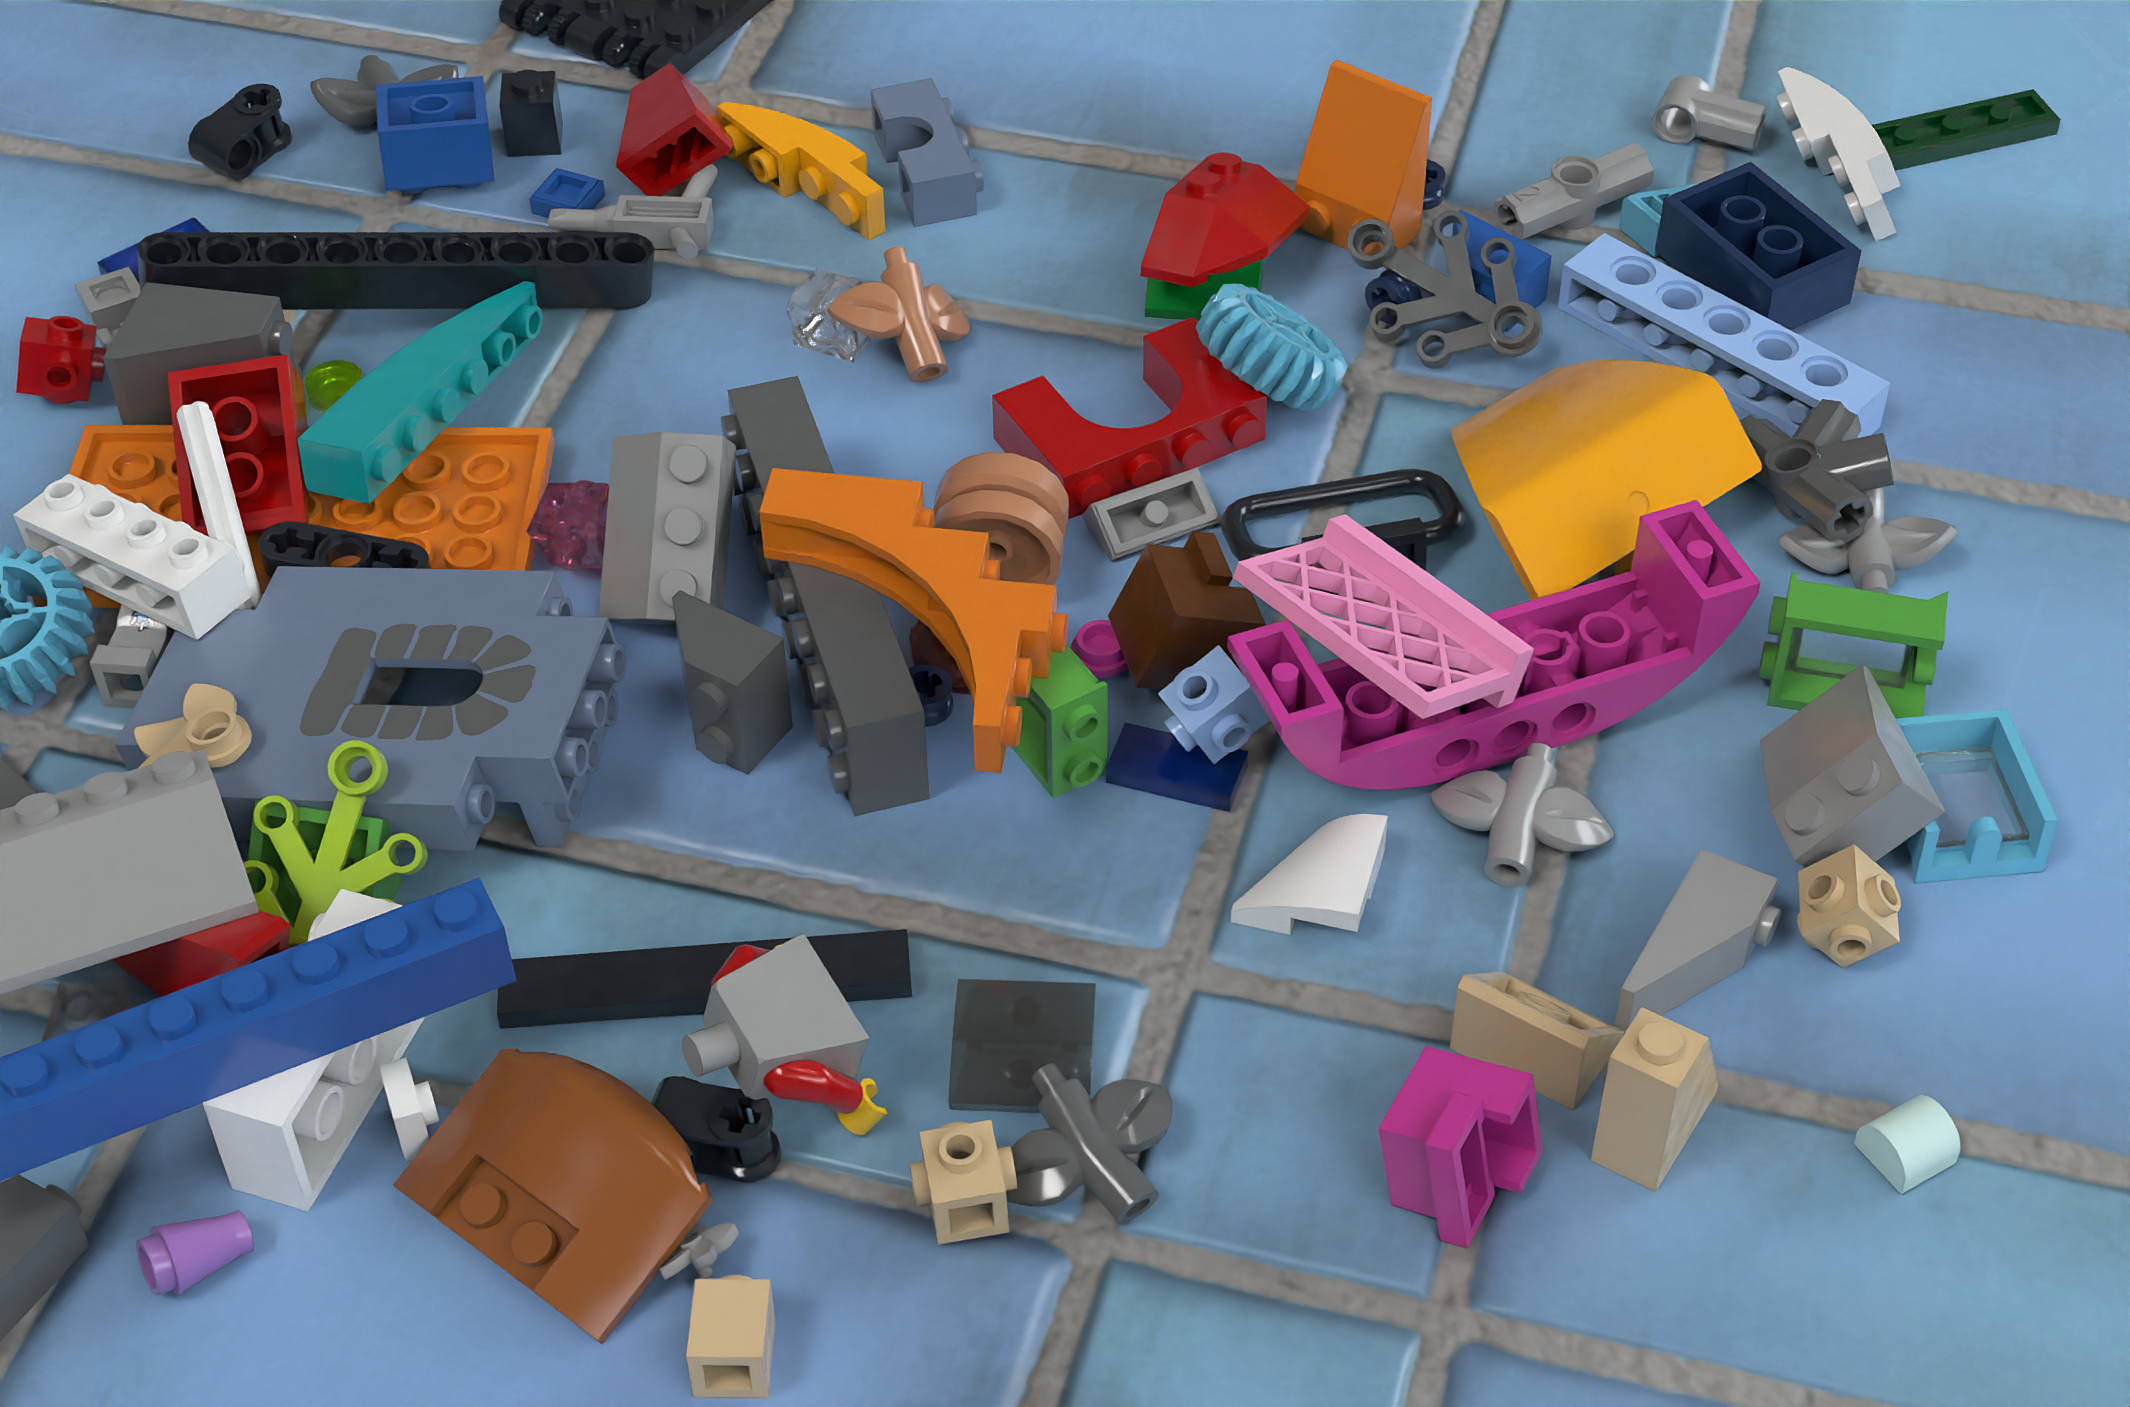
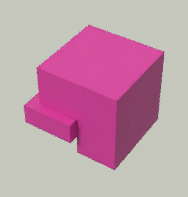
M1425 1046L1378 1128L1391 1205L1437 1218L1440 1241L1468 1248L1496 1196L1494 1186L1522 1193L1543 1153L1534 1076L1532 1073Z

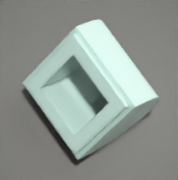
M1918 1095L1860 1127L1854 1141V1145L1900 1194L1956 1164L1960 1153V1138L1951 1117L1938 1102L1925 1095Z

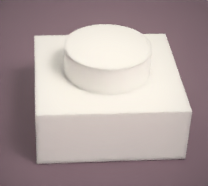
M402 1058L378 1065L406 1162L413 1160L429 1141L426 1126L439 1122L428 1081L414 1085L407 1058Z

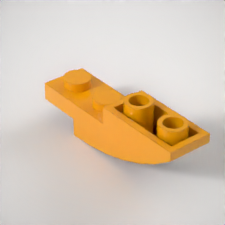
M723 102L717 105L718 118L733 142L732 150L725 155L735 159L751 171L759 182L769 185L784 198L803 190L810 199L817 200L834 213L841 223L852 227L867 240L886 232L883 188L868 177L865 152L824 128L778 111L732 102Z

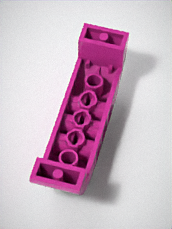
M1697 500L1642 515L1639 519L1631 571L1486 614L1534 648L1513 703L1496 708L1485 699L1480 698L1424 719L1409 710L1341 658L1316 664L1289 619L1228 636L1227 648L1288 750L1309 771L1333 783L1359 789L1398 790L1428 786L1452 780L1464 774L1517 760L1526 756L1529 745L1533 743H1543L1551 749L1596 734L1631 717L1663 697L1685 680L1723 644L1758 596L1761 582ZM1370 648V649H1369V650H1372V651L1389 654V653L1386 652V651H1382V650H1378V649H1374V648ZM1404 656L1406 659L1433 665V662ZM1416 683L1426 692L1437 689V687Z

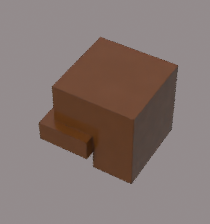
M1192 531L1183 548L1147 544L1109 612L1108 618L1136 688L1163 690L1174 681L1181 671L1193 666L1218 645L1236 667L1240 669L1227 648L1228 636L1266 625L1252 592L1247 588L1229 586L1233 575L1215 533Z

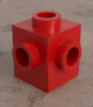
M55 316L50 319L26 317L19 345L16 393L43 396L46 400L59 404L73 403L76 400L88 402L92 381L103 382L105 374L103 356L107 348L96 347L97 326L84 324L81 320L70 316Z

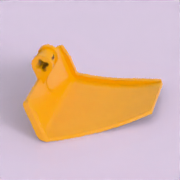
M1595 360L1558 367L1450 429L1455 447L1480 506L1531 601L1572 589L1615 561V576L1631 571L1640 516L1693 500H1697L1704 507L1759 473L1762 469V463L1720 384L1706 373L1655 362Z

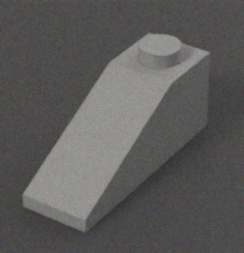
M1701 848L1621 987L1614 1026L1626 1032L1641 1007L1660 1016L1742 969L1756 944L1767 947L1775 933L1781 916V909L1772 906L1778 879Z

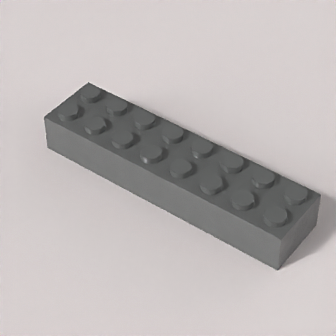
M793 376L727 390L730 415L721 416V427L723 436L736 445L733 496L742 494L744 496L743 500H739V506L746 535L757 534L758 539L753 540V548L759 573L761 576L771 574L772 580L767 581V589L773 614L775 617L784 615L787 622L782 623L781 627L787 655L790 660L800 658L802 665L796 666V673L804 703L814 701L817 709L812 710L811 715L818 745L820 748L830 746L833 755L827 756V764L833 789L836 794L846 792L854 817L930 799L924 709L880 592L857 580L818 567L764 558L759 511L772 468L835 474L799 377Z

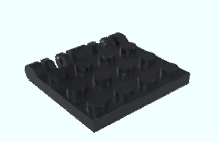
M503 0L499 8V19L506 25L524 30L526 33L534 36H539V34H543V31H548L547 36L551 43L559 46H564L565 44L569 50L597 61L604 59L603 62L612 67L619 68L623 66V63L628 62L629 72L632 75L648 78L668 63H671L682 75H685L773 0Z

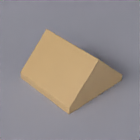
M1505 972L1465 974L1462 976L1457 987L1450 1049L1466 1057L1532 1073L1537 1093L1574 1110L1609 1060L1610 1055L1620 1042L1625 1031Z

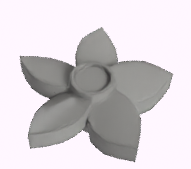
M700 1223L694 1226L665 1265L660 1268L664 1279L666 1280L675 1275L691 1262L700 1279L710 1277L713 1274L710 1265L716 1261L717 1254L727 1250L739 1235L735 1224H718L709 1229Z

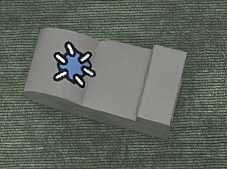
M121 605L117 627L108 645H98L90 661L104 706L135 707L143 690H128L123 687L124 682L132 675H140L143 688H145L175 629L125 605Z

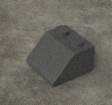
M679 590L672 597L683 682L696 750L702 752L703 755L715 763L727 764L748 775L793 727L784 638Z

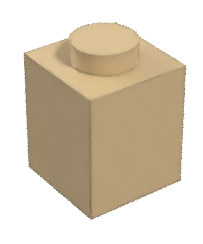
M727 1275L719 1279H695L686 1353L693 1397L769 1398L776 1323L770 1279H752L743 1275Z

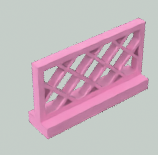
M1346 514L1330 518L1322 538L1239 561L1233 579L1422 719L1480 698L1485 699L1496 708L1513 703L1534 652L1533 647ZM1275 579L1292 582V583H1295V585L1289 584V583H1285V582L1276 581ZM1309 587H1313V588H1317V589H1321V590H1325V591H1329V592H1333V593H1338L1339 595L1330 594V593H1326V592H1322V591L1310 589ZM1321 613L1338 616V617H1341V619L1334 618V617H1329V616H1325V615H1322ZM1356 621L1384 627L1385 630L1356 623ZM1367 647L1386 651L1389 654L1369 650ZM1404 656L1433 662V665L1406 659ZM1416 683L1437 687V689L1426 692Z

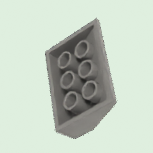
M204 748L190 753L185 751L167 753L157 758L150 765L124 773H101L90 778L84 785L55 794L47 792L32 794L21 799L15 806L0 810V995L259 913Z

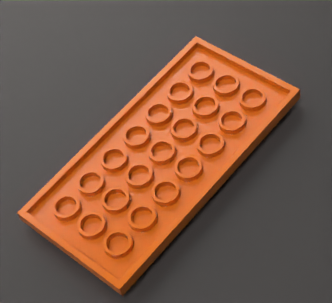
M85 425L69 474L93 485L100 484L111 493L133 503H142L153 512L175 522L182 521L173 425ZM446 427L370 504L309 491V524L418 544L427 551L431 569L531 571L555 448L552 428ZM260 533L247 535L246 539L263 596L271 577L264 570L258 548V540L262 534ZM357 556L341 557L336 559L330 566L350 567L357 564L361 558ZM83 586L82 590L90 599L92 608H121L122 604ZM32 596L35 607L47 606V599Z

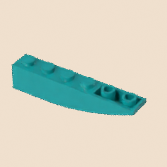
M524 281L466 309L398 350L360 379L297 439L306 491L370 504L539 335L543 317L540 307L537 306L535 283Z

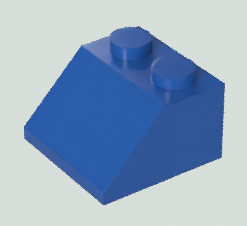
M483 76L376 85L378 137L386 191L400 190L404 193H419L427 190L429 187L448 185L468 189L477 187L483 182L495 181Z

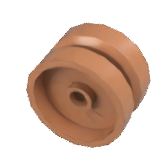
M985 452L965 457L946 470L937 487L933 508L935 513L934 528L989 533L990 560L1000 561V580L1054 585L1060 575L1063 540L1066 536L1069 516L1068 494L1059 478L1041 463L1015 453Z

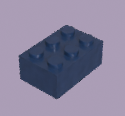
M1748 162L1664 198L1656 252L1680 273L1789 330H1793L1851 303L1862 251L1752 162Z

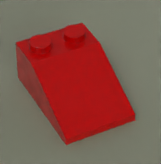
M288 354L167 372L182 522L188 524L193 530L208 536L176 415L181 406L202 401L208 404L209 409L213 413L245 535L263 533L269 527L281 522L294 521L309 524V491H306L297 440L308 429L303 381Z

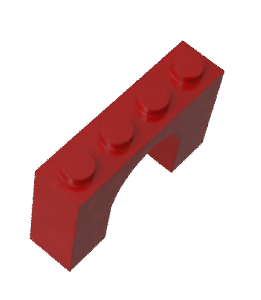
M1193 317L1143 336V380L1171 410L1167 416L1154 423L1133 428H1114L1093 423L1075 412L1043 375L992 395L994 440L1005 453H1015L1037 461L1059 478L1068 494V520L1084 514L1092 503L1200 467L1203 464L1265 440L1267 395L1261 391L1256 392L1253 386L1239 380L1238 376L1231 370L1223 368L1222 362L1219 359L1210 355L1208 348L1200 341L1196 329L1198 322Z

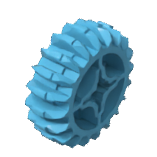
M1223 284L1217 294L1212 295L1202 310V317L1196 325L1201 343L1208 348L1211 356L1222 362L1223 368L1231 370L1238 376L1239 380L1253 386L1256 392L1261 391L1273 401H1281L1289 408L1312 411L1320 410L1327 400L1332 399L1340 387L1342 378L1348 368L1341 350L1334 346L1331 338L1320 332L1319 327L1307 321L1304 315L1296 313L1287 304L1280 303L1270 294H1262L1256 288L1246 287L1243 284Z
M6 545L0 554V708L6 711L10 710L16 697H19L23 703L33 706L35 692L42 688L56 694V682L54 680L61 674L76 677L75 667L71 660L77 657L89 656L87 644L83 639L95 634L93 622L88 617L94 611L91 607L90 599L82 590L83 584L73 572L69 573L60 560L52 555L44 558L40 552L35 551L31 547H28L20 555L17 550H13ZM27 596L47 599V606L35 607L32 602H27Z

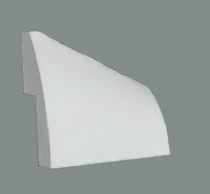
M1374 814L1349 815L1337 818L1320 827L1233 904L1231 922L1288 935L1291 933L1295 919L1357 932L1366 900L1371 899L1385 851L1388 816Z

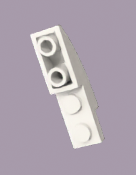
M1790 67L1779 70L1778 73L1786 92L1776 97L1788 124L1800 122L1801 127L1791 132L1804 161L1815 157L1822 176L1833 172L1840 188L1851 184L1853 192L1844 195V198L1856 225L1867 222L1875 241L1897 233L1881 194L1901 185L1888 152L1875 129L1846 97L1828 84Z

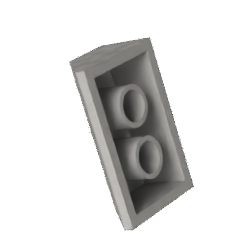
M673 432L613 437L599 617H608L611 622L676 626L672 597L679 590L719 609H724L736 445L726 437Z

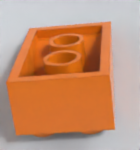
M1336 59L1329 68L1296 180L1295 194L1310 206L1309 217L1298 229L1349 250L1347 238L1353 226L1365 219H1378L1390 228L1395 240V246L1403 250L1421 232L1432 97ZM1379 242L1368 244L1364 254L1372 256L1379 253L1383 248V244Z

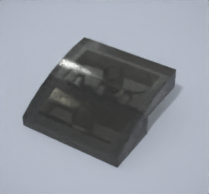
M958 979L948 1104L950 1110L1041 1113L1038 1109V1104L1043 1096L1031 1078L1036 1071L1050 1063H1055L1066 1080L1079 1079L1091 1098L1096 983Z

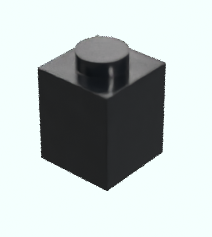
M528 69L516 73H502L499 107L508 157L561 155L563 119L556 72H537Z

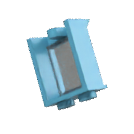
M2001 709L1897 718L1896 720L1945 810V813L1905 840L1912 858L1914 884L2044 872L2058 818L2009 710Z

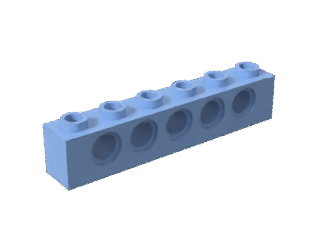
M1603 233L1563 265L1558 309L1658 363L1683 367L1712 376L1720 384L1730 402L1761 419H1768L1783 431L1794 435L1812 408H1816L1822 399L1841 401L1845 408L1858 415L1861 432L1857 438L1870 436L1881 426L1890 382L1606 233Z

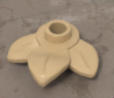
M194 683L190 686L184 698L183 717L136 727L133 731L136 741L143 755L147 757L139 768L152 764L157 758L167 753L176 751L190 753L203 748L211 768L224 767L235 762L250 745L252 732L246 720L236 714L237 702L234 695L228 690L217 686Z

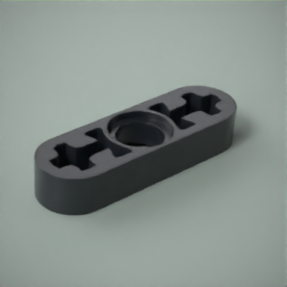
M287 521L275 524L266 529L258 540V548L264 570L271 578L278 566L332 567L330 565L336 559L345 556L361 558L357 564L347 568L431 569L427 551L418 544L301 522Z

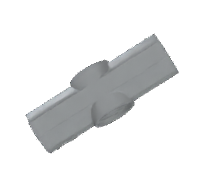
M1636 142L1592 160L1583 156L1562 157L1553 164L1551 177L1496 199L1494 201L1493 216L1497 220L1499 229L1521 240L1555 225L1566 229L1584 228L1593 223L1598 207L1652 185L1654 169L1648 160L1647 151Z

